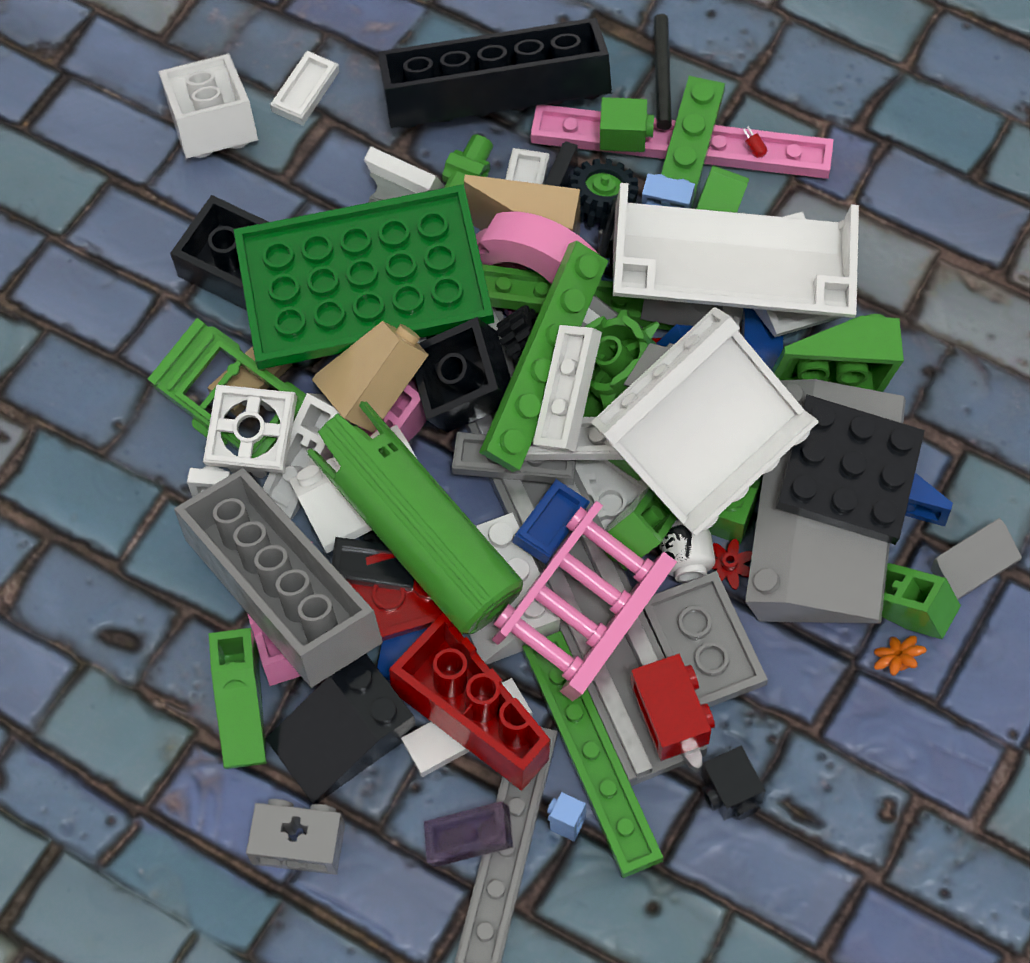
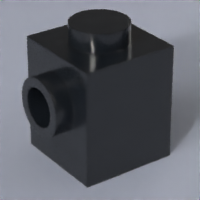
M742 745L703 763L701 777L706 785L702 787L703 795L712 811L718 809L723 820L736 816L737 820H741L751 816L760 809L759 804L763 802L766 790Z

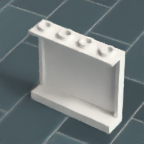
M714 307L591 421L592 425L674 516L695 536L701 531L712 527L718 520L719 514L732 502L742 499L747 494L749 487L761 475L772 471L778 465L780 458L794 445L802 443L809 436L811 429L819 423L814 416L802 408L739 333L740 327L731 316L717 307Z

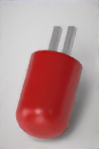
M748 126L747 128L752 135L750 137L744 128L743 131L748 137L745 142L756 158L765 156L767 147L759 134H753Z

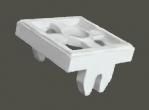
M216 385L203 458L204 464L206 466L225 467L233 473L244 468L257 478L265 477L267 472L285 474L297 403L296 393ZM241 403L246 406V411L239 414L235 419H225V416L233 407ZM260 405L264 406L268 411H276L280 424L265 423L259 415ZM248 417L257 418L260 422L259 432L251 438L242 437L239 434L238 428L240 423ZM221 432L234 433L237 439L240 440L238 456L225 447L221 438ZM263 436L278 438L277 442L268 452L252 458L254 443L260 441Z

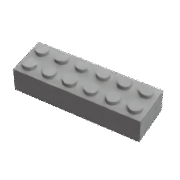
M244 468L174 508L187 543L311 688L383 643L374 610Z

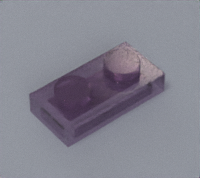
M503 801L424 821L426 861L433 867L513 848L510 807Z

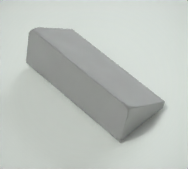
M998 518L936 557L930 570L934 575L947 579L959 600L1019 562L1022 556L1006 525Z

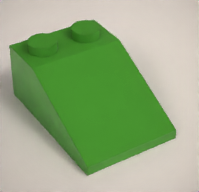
M881 314L858 316L785 346L771 371L779 380L817 379L884 392L904 361L900 318L885 317Z

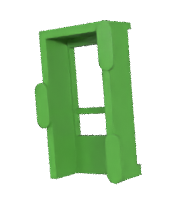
M196 318L148 377V381L157 391L193 417L192 426L206 438L211 414L206 409L214 400L216 386L200 406L184 394L219 351H222L236 362L228 366L227 373L217 385H226L232 376L239 374V368L243 366L272 389L296 393L297 403L294 420L306 397V394L292 383L282 382L266 369L258 370L256 362L241 351L238 343L216 327H208L199 318ZM277 414L269 423L280 424ZM221 432L224 445L229 444L239 452L240 440L237 439L235 434ZM263 436L260 441L254 443L252 458L268 452L277 442L278 438Z

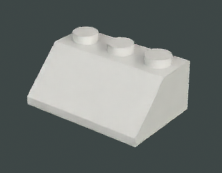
M397 425L391 427L390 429L397 435V437L415 456L412 448L410 447L407 439L405 438ZM379 431L373 433L371 438L373 439L380 435ZM334 456L326 460L336 472L340 469L341 466ZM317 465L307 466L299 471L297 476L289 479L326 554L334 550L335 537L356 539L372 531L369 525Z
M512 512L479 524L476 527L523 580L522 591L511 604L515 608L538 578L540 572L532 555L512 542L515 534L520 529ZM535 599L521 617L522 620L545 637L560 631V618ZM499 615L481 630L469 634L472 644L477 649V654L486 665L522 652V646L527 645L511 632L499 645L492 641V638L499 630V628L493 625Z

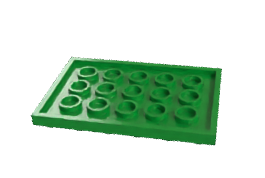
M464 184L234 229L255 362L258 370L341 354L382 321L395 328L403 324L418 334L420 338L443 333L476 317L486 324L494 323V314Z

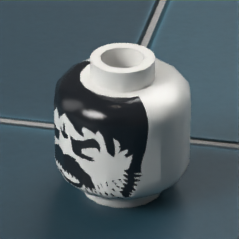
M677 520L659 544L661 554L665 552L677 561L668 574L675 577L677 582L686 583L707 575V572L715 565L716 559L712 535L709 529L703 530L695 536Z

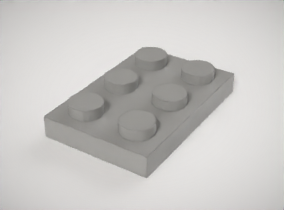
M717 571L654 594L643 609L664 657L667 658L680 653L684 665H691L699 683V689L695 690L700 704L707 703L709 707H712L767 685L768 679Z

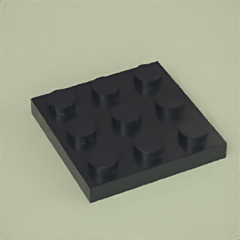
M807 394L802 408L814 416L819 423L811 429L809 436L802 443L791 448L775 508L896 545L900 539L925 430Z

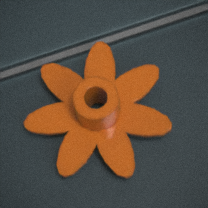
M914 635L909 636L902 643L897 637H891L889 640L890 648L879 647L874 650L875 656L880 657L875 662L874 669L880 670L889 666L890 674L894 676L899 671L916 668L918 663L913 657L924 654L927 649L924 646L916 645L917 637Z

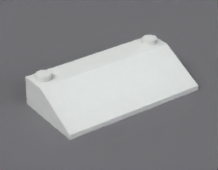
M620 183L615 208L613 238V296L855 318L857 306L859 205L851 204L845 219L840 222L628 203L629 183Z

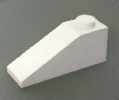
M306 394L293 422L285 474L270 472L263 486L264 491L290 519L294 518L302 505L289 479L297 476L303 468L316 465L308 456L307 450L312 448L325 460L333 457L318 431L327 421L332 419L337 413L340 415V413L324 394Z

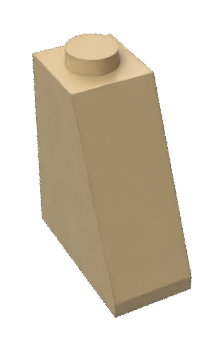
M382 321L317 372L312 381L344 419L374 433L376 427L359 407L361 401H367L376 413L384 419L426 360L428 354L417 343L420 337L413 330L403 324L395 328Z

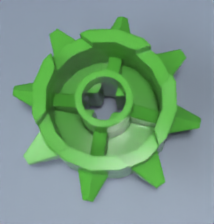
M626 309L621 310L616 318L607 320L604 316L598 317L585 326L602 332L588 394L592 393L602 401L604 409L627 389L624 383L649 343L656 344L652 337L660 325L657 321L642 328L636 321L630 318L629 311Z

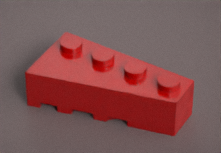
M443 612L389 669L390 685L402 700L521 791L549 761L551 739L520 701L512 697L494 669H490L477 654L476 647L467 636L463 637Z

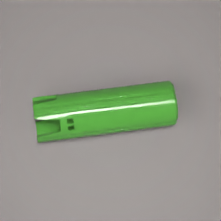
M361 401L359 407L380 433V435L373 439L357 425L352 426L337 413L325 423L318 433L341 466L340 469L336 472L312 448L307 450L308 456L462 635L473 634L484 628L508 604L511 605L522 591L523 580L367 401Z

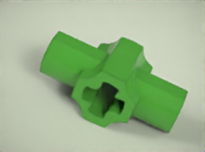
M474 134L471 136L463 152L455 150L449 154L442 173L443 182H446L444 188L464 184L465 174L488 177L490 162L486 160L493 149V144L489 139Z

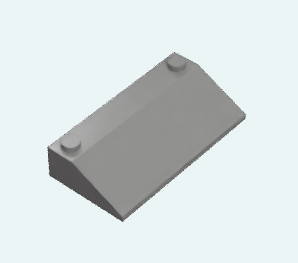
M817 379L780 380L801 406L808 394L896 422H904L906 399L902 395ZM789 449L780 458L778 465L772 471L763 474L745 600L746 604L759 622L881 623L890 543L776 509L778 495L791 450Z

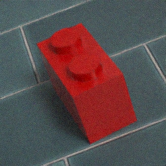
M680 653L631 670L630 685L660 761L709 744L711 729L715 728L714 718L708 704H700L695 690L699 689L697 676L691 665H684Z

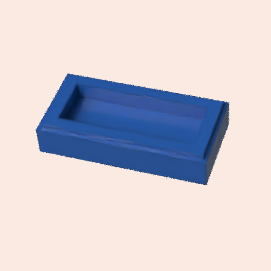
M556 479L517 531L512 542L544 564H547L571 531L566 527L567 523L580 507L586 510L590 501Z

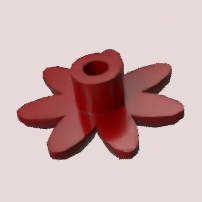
M737 539L731 540L727 551L718 543H713L714 553L717 558H715L716 562L712 569L718 572L721 581L727 577L731 588L737 590L739 587V575L749 578L750 567L744 564L751 560L752 551L739 553V541Z

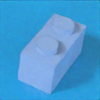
M647 174L642 192V204L691 208L695 183H690L685 179L667 178L662 174Z
M561 792L558 799H552L547 813H549L550 831L575 842L586 820V803Z

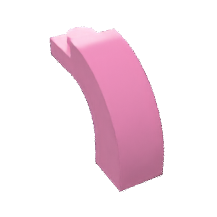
M510 211L497 213L488 228L476 234L482 264L494 265L502 262L521 264L538 272L550 284L554 280L570 243L577 240L596 252L583 238L563 225L545 217L525 212Z

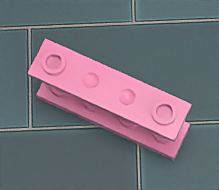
M598 501L587 511L582 507L577 510L566 525L572 532L518 605L514 608L508 604L493 624L499 628L492 638V641L497 645L511 632L563 671L561 676L567 681L559 692L571 701L583 695L677 563L676 560L665 552L653 561L648 557L644 560L592 520L603 507ZM582 534L634 573L633 578L638 582L630 594L625 590L622 592L618 591L569 553ZM558 566L611 606L609 610L614 613V616L607 626L601 622L598 625L545 586ZM534 599L587 638L585 643L591 648L583 659L578 656L572 658L521 619Z

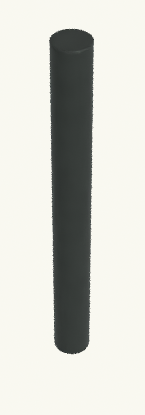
M657 14L654 17L656 119L658 129L668 130L672 126L669 24L667 15Z

